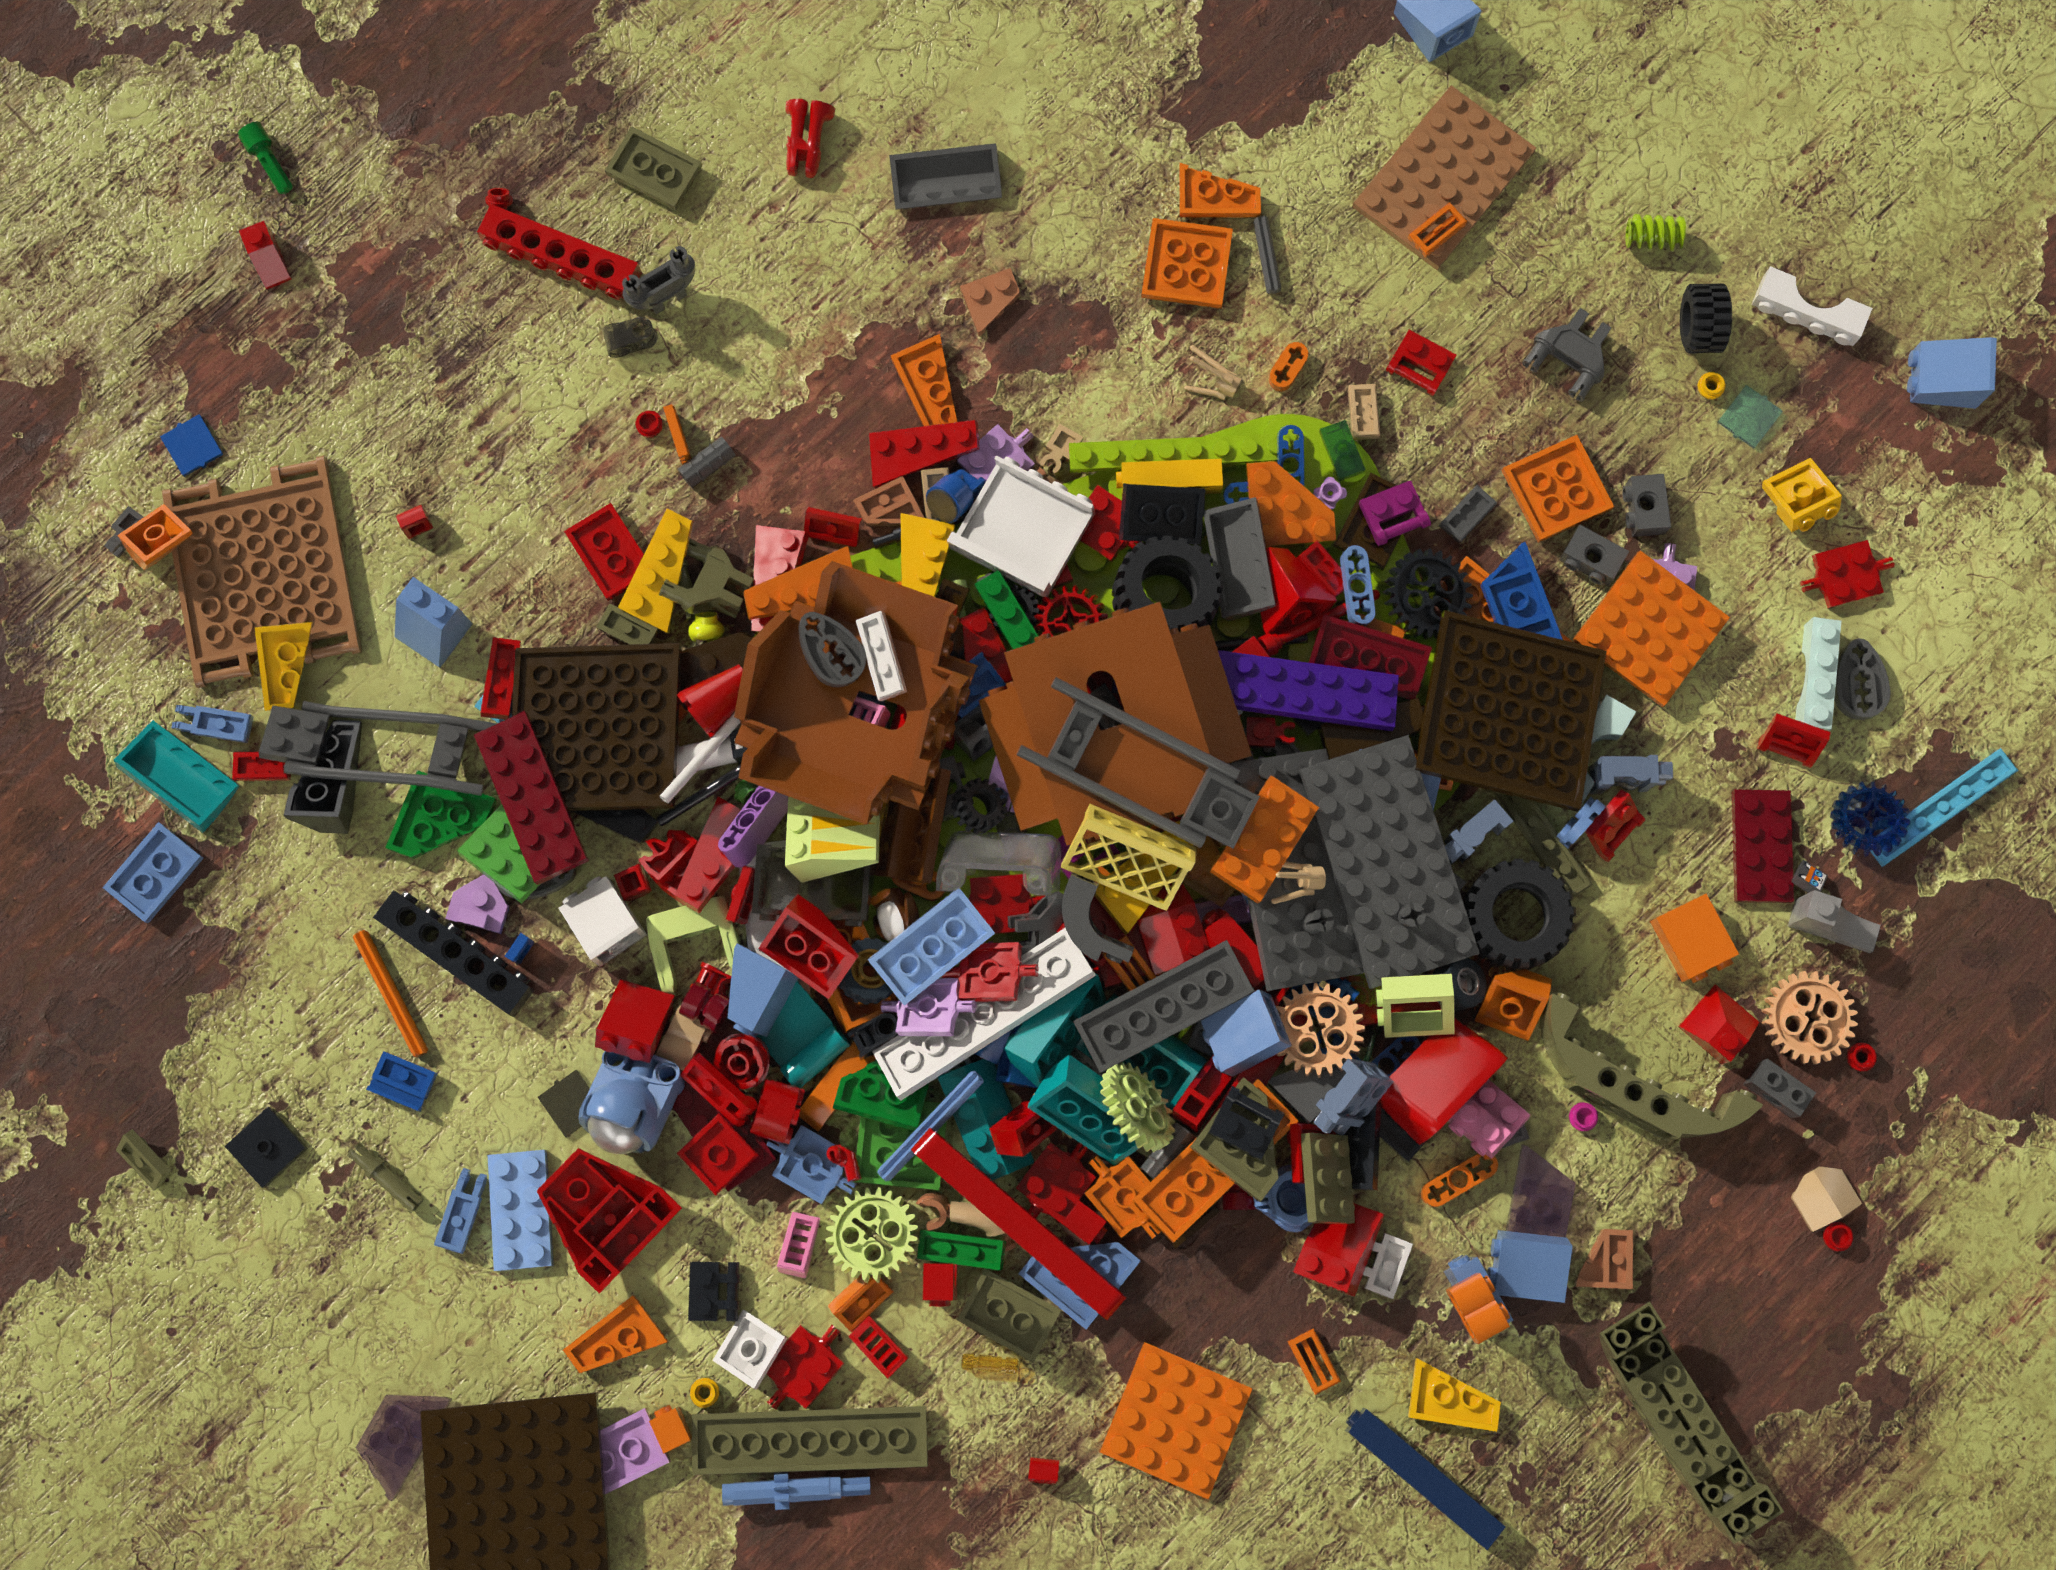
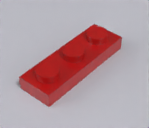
M493 637L480 711L481 717L503 720L510 717L513 698L515 649L521 648V641Z

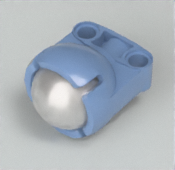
M605 1051L602 1055V1064L580 1107L579 1124L590 1134L595 1144L606 1152L627 1154L650 1151L657 1144L676 1098L684 1089L685 1081L681 1077L677 1064L653 1055L650 1063ZM616 1061H623L618 1066H612ZM675 1076L672 1081L664 1082L666 1078Z

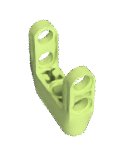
M725 896L711 898L699 914L687 906H681L653 914L646 918L649 945L662 992L677 996V981L667 946L668 943L719 929L728 964L732 968L734 948L740 942L735 923L726 920L729 906Z

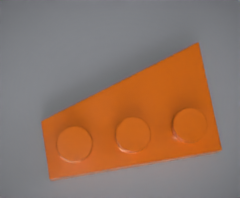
M1179 163V217H1259L1261 215L1260 187L1231 178L1228 180L1212 175V172L1205 170L1201 172L1188 168L1189 165Z
M633 1295L564 1348L563 1351L578 1372L583 1373L669 1341L636 1296Z

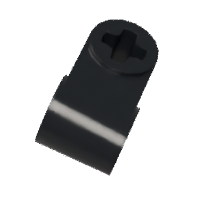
M890 1013L880 1014L847 1033L849 1039H853L860 1052L858 1055L860 1060L873 1056L874 1050L898 1035L896 1032L897 1015ZM892 1019L895 1027L893 1032L887 1035L884 1025L888 1020Z

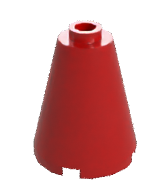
M739 664L690 686L677 694L681 702L685 703L690 714L710 738L715 735L735 712L743 668Z

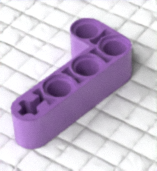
M757 785L758 788L718 842L721 852L735 867L740 868L749 864L787 813L788 796Z

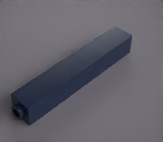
M1363 1408L1361 1411L1356 1409L1346 1421V1424L1349 1426L1345 1430L1348 1434L1486 1550L1491 1547L1506 1528L1500 1521L1366 1408Z

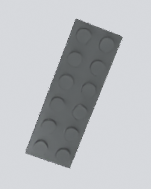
M1226 940L1073 1022L1099 1072L1102 1073L1253 993L1254 989Z

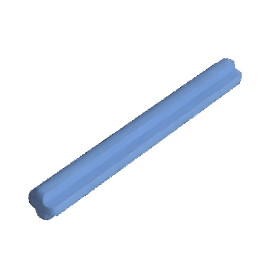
M971 1071L877 1171L882 1179L890 1181L915 1155L911 1149L930 1127L937 1132L984 1081L979 1073Z

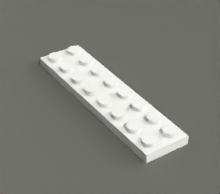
M1066 928L1021 956L1022 965L1038 964L1039 975L1037 977H1021L1017 1001L976 1002L975 1013L959 1012L956 1018L954 1036L897 1035L873 1051L896 1097L900 1101L1096 976L1082 951L1078 949L1069 937Z

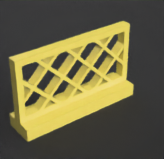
M1089 804L1084 820L1061 863V868L1167 911L1187 872L1191 871L1195 864L1196 847ZM1088 829L1098 833L1101 840L1087 844L1084 834ZM1119 842L1126 846V852L1113 855L1109 845ZM1104 847L1108 857L1094 861L1090 850ZM1085 852L1089 861L1087 864L1078 865L1071 862V859L1074 855ZM1146 853L1152 856L1154 862L1140 866L1136 856ZM1131 857L1135 868L1121 872L1117 861ZM1111 863L1116 873L1105 876L1100 874L1097 867ZM1173 864L1181 868L1178 874L1166 877L1162 867ZM1158 869L1162 879L1147 883L1143 872ZM1139 875L1142 885L1132 887L1126 884L1124 878ZM1165 885L1168 892L1165 899L1152 894L1150 889Z

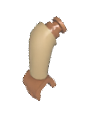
M938 1192L926 1193L916 1202L917 1205L923 1208L926 1206L936 1207L940 1212L939 1217L928 1220L926 1224L928 1231L941 1227L946 1219H950L951 1222L979 1228L986 1233V1236H992L993 1239L1006 1241L1005 1251L1014 1249L1017 1246L1010 1236L970 1202L951 1201L950 1204L947 1197Z

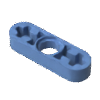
M1353 545L1348 547L1340 558L1347 617L1349 622L1367 626L1375 617L1368 554L1364 548ZM1353 553L1355 558H1360V561L1356 564L1357 573L1350 575L1349 573H1352L1355 568L1354 562L1349 561L1348 558ZM1358 579L1364 583L1365 590L1363 593H1355L1351 589L1352 580ZM1366 598L1361 603L1362 611L1367 612V615L1362 620L1361 616L1356 615L1355 612L1360 607L1359 600Z

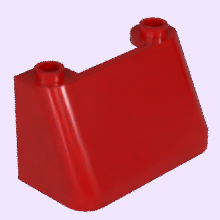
M1454 1018L1455 1034L1430 1035L1395 1072L1388 1076L1394 1082L1378 1101L1381 1103V1107L1419 1145L1437 1133L1508 1059L1501 1050L1456 1018Z

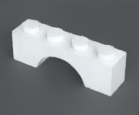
M1771 266L1764 274L1751 304L1758 307L1763 313L1776 314L1783 317L1790 324H1800L1809 328L1814 334H1824L1834 338L1841 345L1854 346L1862 336L1873 309L1849 298H1846L1841 304L1832 308L1814 307L1800 296L1795 276Z

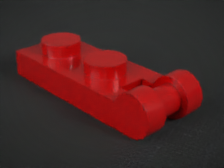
M700 1053L695 1055L681 1072V1077L737 1127L743 1126L748 1120V1115L753 1114L758 1107V1103L753 1097L745 1096Z

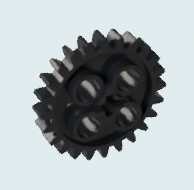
M1431 548L1424 551V553L1421 549H1418L1413 554L1409 552L1404 555V560H1397L1395 562L1396 567L1388 571L1393 577L1385 579L1384 582L1391 587L1384 590L1383 594L1389 595L1391 599L1384 604L1393 606L1389 616L1397 614L1398 619L1395 624L1405 623V633L1414 629L1413 634L1415 638L1423 633L1425 640L1431 638L1432 635L1437 639L1441 617L1435 614L1434 606L1440 609L1441 616L1445 610L1467 616L1464 611L1469 610L1472 606L1465 601L1472 598L1473 594L1466 592V588L1472 584L1463 582L1467 572L1459 574L1458 569L1461 564L1458 563L1453 566L1451 564V555L1442 559L1443 553L1441 550L1433 556ZM1415 571L1421 574L1422 582L1416 579ZM1441 580L1447 584V591L1441 587ZM1408 597L1413 598L1416 608L1411 607Z

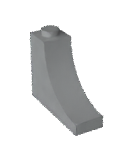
M1813 890L1795 900L1788 927L1867 953L1874 951L1881 925L1847 911L1841 906L1842 899Z

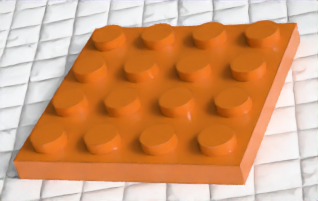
M1640 550L1581 627L1573 641L1577 644L1607 651L1605 665L1658 705L1664 707L1730 617Z
M1144 1342L1100 1453L1209 1500L1253 1388Z

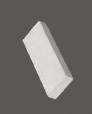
M879 611L856 620L878 700L884 701L906 693L907 689L885 612Z

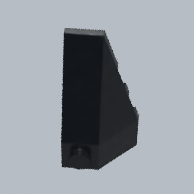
M333 720L326 731L316 767L358 770L362 722ZM302 776L297 784L294 783L289 790L283 816L288 820L320 833L348 834L354 810L356 781Z

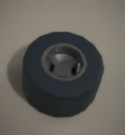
M1470 958L1437 967L1432 974H1452L1454 1011L1475 1007L1486 996V976L1476 961Z

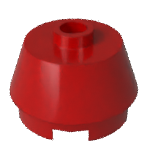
M746 1034L730 1035L718 1045L714 1067L738 1089L753 1088L759 1085L768 1074L770 1059L768 1047L758 1037L755 1038Z

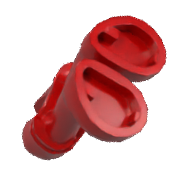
M790 99L786 101L785 112L791 116L790 137L787 136L786 168L789 176H797L799 161H806V178H814L816 176L822 154L820 142L824 122L831 121L834 118L836 110L834 106L822 101H811L809 133L806 143L803 140L805 119L809 112V103L805 99Z

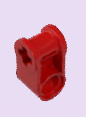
M702 962L700 965L702 969L696 981L711 988L713 995L719 992L726 996V991L731 986V976L714 966Z

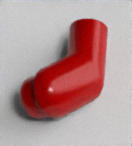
M833 1145L828 1148L826 1152L827 1158L845 1169L847 1182L862 1179L857 1156L853 1151L841 1145Z

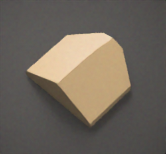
M1817 1167L1805 1174L1791 1196L1811 1232L1844 1217L1862 1204L1842 1169Z

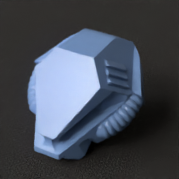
M1286 1165L1277 1169L1278 1180L1261 1202L1254 1199V1206L1284 1230L1297 1233L1312 1223H1308L1305 1184L1292 1183V1165Z

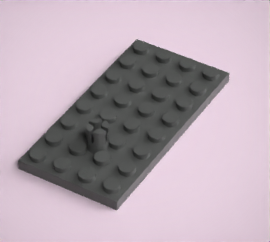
M1409 735L1299 769L1308 800L1319 807L1314 815V819L1369 989L1381 986V978L1412 976L1480 954L1421 772L1415 770L1417 760Z
M1326 749L1228 764L1240 770L1234 783L1256 795L1259 794L1267 779L1272 775L1308 799L1299 769L1327 761L1328 755ZM1313 817L1286 861L1311 864L1312 867L1322 866L1326 874L1325 887L1315 890L1314 895L1301 896L1285 902L1272 904L1271 900L1273 898L1303 889V887L1298 886L1297 879L1276 877L1260 903L1257 904L1247 897L1267 991L1364 973ZM1282 867L1279 872H1298V870Z

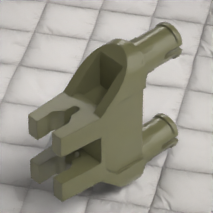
M690 538L686 555L702 562L704 566L693 588L686 589L666 579L661 587L659 596L680 604L683 611L690 614L716 610L736 618L743 598L735 594L744 597V590L751 588L754 578L734 569L727 554L721 547L716 545L708 547Z

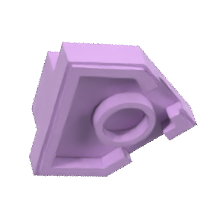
M482 875L453 892L445 919L502 934L509 906L495 883L485 875Z

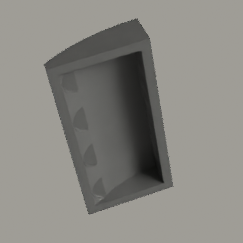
M996 143L889 155L895 210L1002 198Z
M1254 497L1204 510L1210 554L1214 559L1212 566H1218L1221 573L1219 579L1223 581L1220 604L1222 618L1229 622L1277 606L1257 498Z

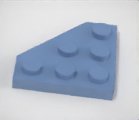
M1118 1242L1070 1247L1117 1289L1120 1288L1140 1262L1136 1256ZM1033 1256L1018 1273L1083 1328L1087 1329L1097 1317L1098 1313Z

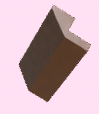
M939 768L936 777L930 781L919 810L891 800L886 803L879 842V863L875 864L874 875L931 884L951 770Z

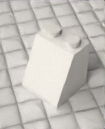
M607 876L594 878L586 885V890L580 894L575 892L562 901L564 905L559 907L560 912L590 960L600 967L647 935Z

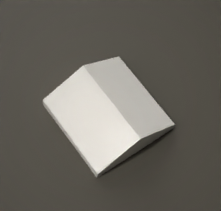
M742 1310L738 1321L733 1325L713 1361L757 1390L787 1338L764 1321Z

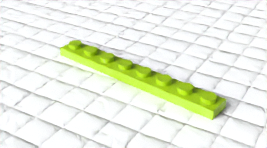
M1288 433L1283 435V440L1288 441L1289 450L1283 448V454L1291 453L1290 435ZM1278 434L1069 443L1070 473L1121 471L1122 462L1222 459V466L1246 465V463L1275 461L1277 463ZM1291 457L1285 459L1283 463H1290Z

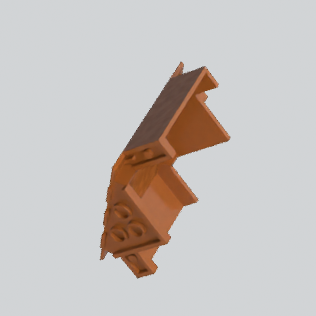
M831 561L821 573L815 607L796 601L790 613L780 610L747 645L734 718L739 719L741 722V727L735 738V744L748 748L743 753L738 778L865 825L869 823L873 816L879 815L883 803H888L889 800L919 810L931 779L935 778L939 771V759L946 742L951 741L955 731L954 723L962 704L965 705L970 695L969 687L978 667L976 664L950 656L954 644L953 641H950L951 634L956 631L959 623V617L956 616L958 605ZM879 611L885 612L907 689L906 693L889 698L887 701L898 704L905 709L907 718L902 727L890 730L849 715L859 691L877 697L867 659L864 670L859 678L848 686L830 687L817 679L804 657L799 640L798 625L804 614L816 612L832 618L848 629L862 644L856 620ZM806 620L808 623L806 630L813 629L818 633L816 629L818 622ZM825 642L823 652H831L834 657L831 661L832 664L839 663L843 668L840 672L841 675L847 674L852 677L853 667H845L842 663L845 657L842 654L837 656L834 653L835 644L828 645Z
M1161 602L1129 611L1128 608H1123L1112 612L1111 618L1090 624L1089 620L1073 625L1074 630L1051 637L1050 633L1035 637V643L1004 652L1013 681L1006 683L1007 689L1001 686L989 690V696L979 700L1020 830L1022 831L1058 819L1066 845H1071L1084 820L1089 804L1145 827L1152 824L1016 755L1020 746L1023 745L1048 757L1076 702L1075 699L1051 688L1055 677L1088 693L1087 681L1090 675L1096 671L1108 672L1115 680L1126 713L1227 764L1252 756L1210 625L1198 628L1197 623L1180 628L1181 632L1178 631V628L1169 630ZM1098 724L1074 771L1170 819L1185 813L1208 767L1124 724L1100 731ZM1086 830L1084 839H1087L1088 844L1101 840L1098 833Z

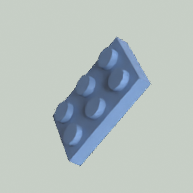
M158 822L102 888L142 921L149 923L204 857Z

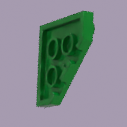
M419 770L416 772V774L427 775V773ZM411 785L385 848L415 859L476 831L491 816L497 799L483 793L482 796L427 786Z
M875 1060L867 1064L865 1068L841 1078L833 1109L915 1131L918 1128L929 1083L900 1101L896 1097L878 1061Z

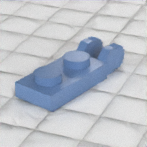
M176 705L175 711L177 713L194 716L192 724L179 721L172 722V729L192 733L193 735L248 743L254 718L251 714L202 706Z
M463 1168L455 1190L452 1189L434 1242L435 1246L460 1254H464L482 1200L480 1197L487 1182V1175L481 1173L476 1179L472 1195L464 1193L471 1173L466 1168Z

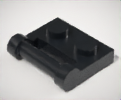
M1231 1086L1208 1134L1260 1161L1284 1116V1112L1278 1109L1274 1111L1239 1093L1240 1089ZM1233 1103L1268 1120L1267 1128L1265 1129L1231 1111Z

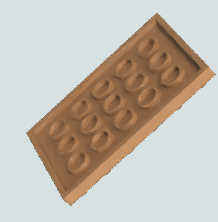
M1451 85L1354 201L1352 208L1438 271L1535 153L1536 147ZM1450 202L1467 220V225L1425 258L1422 255V251L1415 247V243L1409 241L1408 235ZM1448 212L1418 237L1420 239L1424 238L1452 214ZM1455 220L1452 224H1450L1447 228H1445L1442 232H1440L1437 236H1435L1425 245L1428 247L1431 243H1433L1436 239H1438L1441 235H1443L1446 231H1448L1451 227L1458 223V221Z

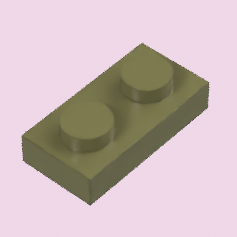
M612 604L608 605L596 626L599 631L626 645L652 644L659 633V629Z
M133 1129L123 1135L116 1151L153 1191L161 1187L171 1171L166 1162L158 1157L148 1146L146 1140L140 1137Z

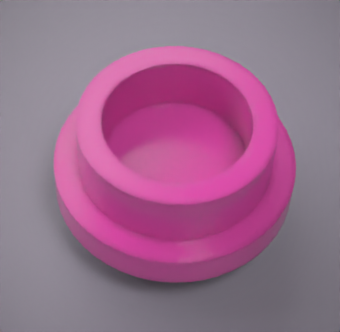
M1581 1102L1571 1108L1569 1121L1576 1130L1589 1131L1596 1126L1598 1113L1591 1104Z

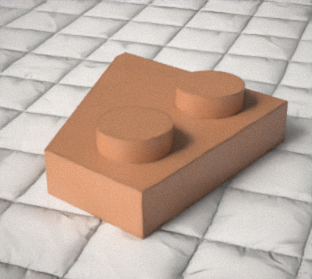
M1011 268L960 286V291L978 336L982 335L985 329L1004 313L1005 308L1008 305H1012L1020 296V291Z
M903 476L854 499V503L866 526H901V513L924 518Z
M1601 1229L1574 1282V1287L1633 1289V1230Z

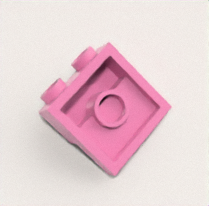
M1488 1079L1448 1120L1450 1123L1448 1126L1459 1137L1463 1135L1472 1142L1470 1144L1471 1147L1481 1156L1486 1154L1492 1159L1528 1121L1530 1114Z

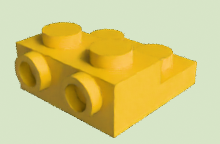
M1811 458L1762 482V489L1777 506V515L1791 532L1798 529L1802 532L1807 531L1814 525L1816 520L1822 517L1829 520L1839 512L1842 495Z

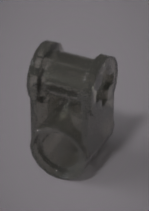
M645 317L611 323L602 329L608 356L612 358H619L633 352L649 349L658 340V334L653 328L651 321Z

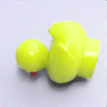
M710 611L695 614V621L692 622L688 630L693 642L697 640L710 642L720 639L725 631L724 626L717 619V613Z

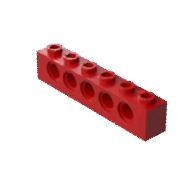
M490 204L477 231L482 244L493 251L503 250L511 258L521 261L522 258L528 260L540 270L545 271L547 268L553 270L559 277L565 280H571V278L578 280L581 285L590 290H595L596 288L603 290L607 296L615 300L624 299V288L622 285L624 278H627L629 281V275H635L640 278L642 274L638 262L493 204ZM516 232L512 238H504L507 233ZM540 242L536 248H529L531 243ZM556 252H565L562 257L553 258ZM582 261L589 262V264L584 268L577 267L578 264ZM606 271L614 272L609 278L602 277Z

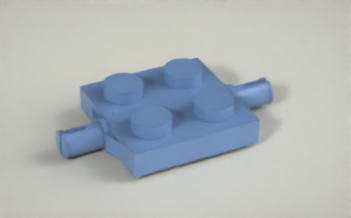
M801 1125L789 1144L776 1142L779 1144L777 1146L768 1141L767 1146L781 1153L779 1164L772 1176L811 1199L823 1204L829 1192L836 1186L850 1195L854 1191L844 1184L846 1183L854 1189L857 1184L847 1182V1178L842 1176L844 1168L833 1163L826 1156L828 1148L835 1144Z

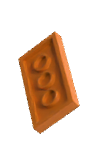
M1272 775L1258 794L1260 797L1234 849L1226 845L1210 870L1212 874L1257 904L1265 896L1276 878V873L1281 870L1319 809L1317 805Z

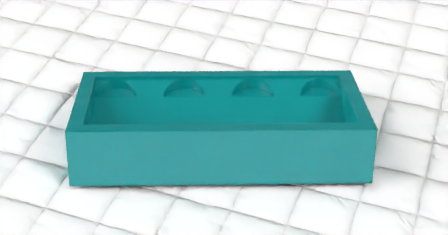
M154 720L114 759L120 771L201 833H204L214 822L239 788L238 784Z

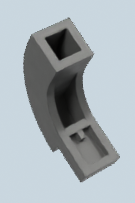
M1072 872L1062 899L1063 922L1069 937L1079 950L1095 961H1098L1101 951L1107 953L1106 957L1114 962L1122 963L1123 960L1129 962L1134 947L1105 935L1095 926L1090 912L1091 901L1099 883Z

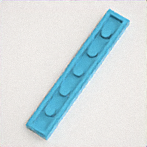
M2001 748L1996 750L1865 843L1866 847L1881 867L1885 866L2016 773L2018 769Z

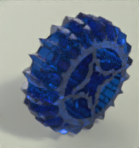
M1862 781L1859 783L1858 789L1851 785L1848 787L1847 793L1842 791L1839 794V800H1835L1832 805L1835 810L1831 811L1830 818L1834 821H1832L1830 826L1831 829L1838 830L1835 833L1836 839L1845 838L1842 843L1843 848L1851 844L1854 846L1852 849L1853 854L1857 853L1859 849H1863V854L1866 857L1871 850H1873L1876 856H1880L1882 849L1889 853L1892 851L1893 845L1899 846L1901 844V838L1906 837L1908 833L1906 827H1909L1910 819L1905 818L1909 814V809L1902 808L1905 803L1904 799H1895L1897 796L1896 790L1889 794L1886 792V784L1881 789L1876 788L1875 781H1873L1869 788H1867ZM1867 802L1866 806L1863 808H1855V810H1848L1852 805L1856 803ZM1878 804L1881 805L1883 808H1885V809L1887 810V812L1881 810V809L1879 808ZM1869 810L1870 817L1873 818L1872 821L1874 820V822H1872L1871 827H1869L1870 821H1868V817H1866L1868 815ZM1852 826L1858 827L1862 834L1857 832ZM1885 827L1892 828L1884 835L1873 837V833L1876 830H1884Z

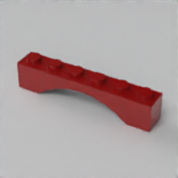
M1263 980L1254 988V992L1257 990L1264 991L1272 996L1275 1006H1282L1284 1003L1282 998L1288 994L1291 987L1267 991L1265 981ZM1211 1057L1174 1107L1173 1118L1197 1133L1234 1077L1218 1071Z

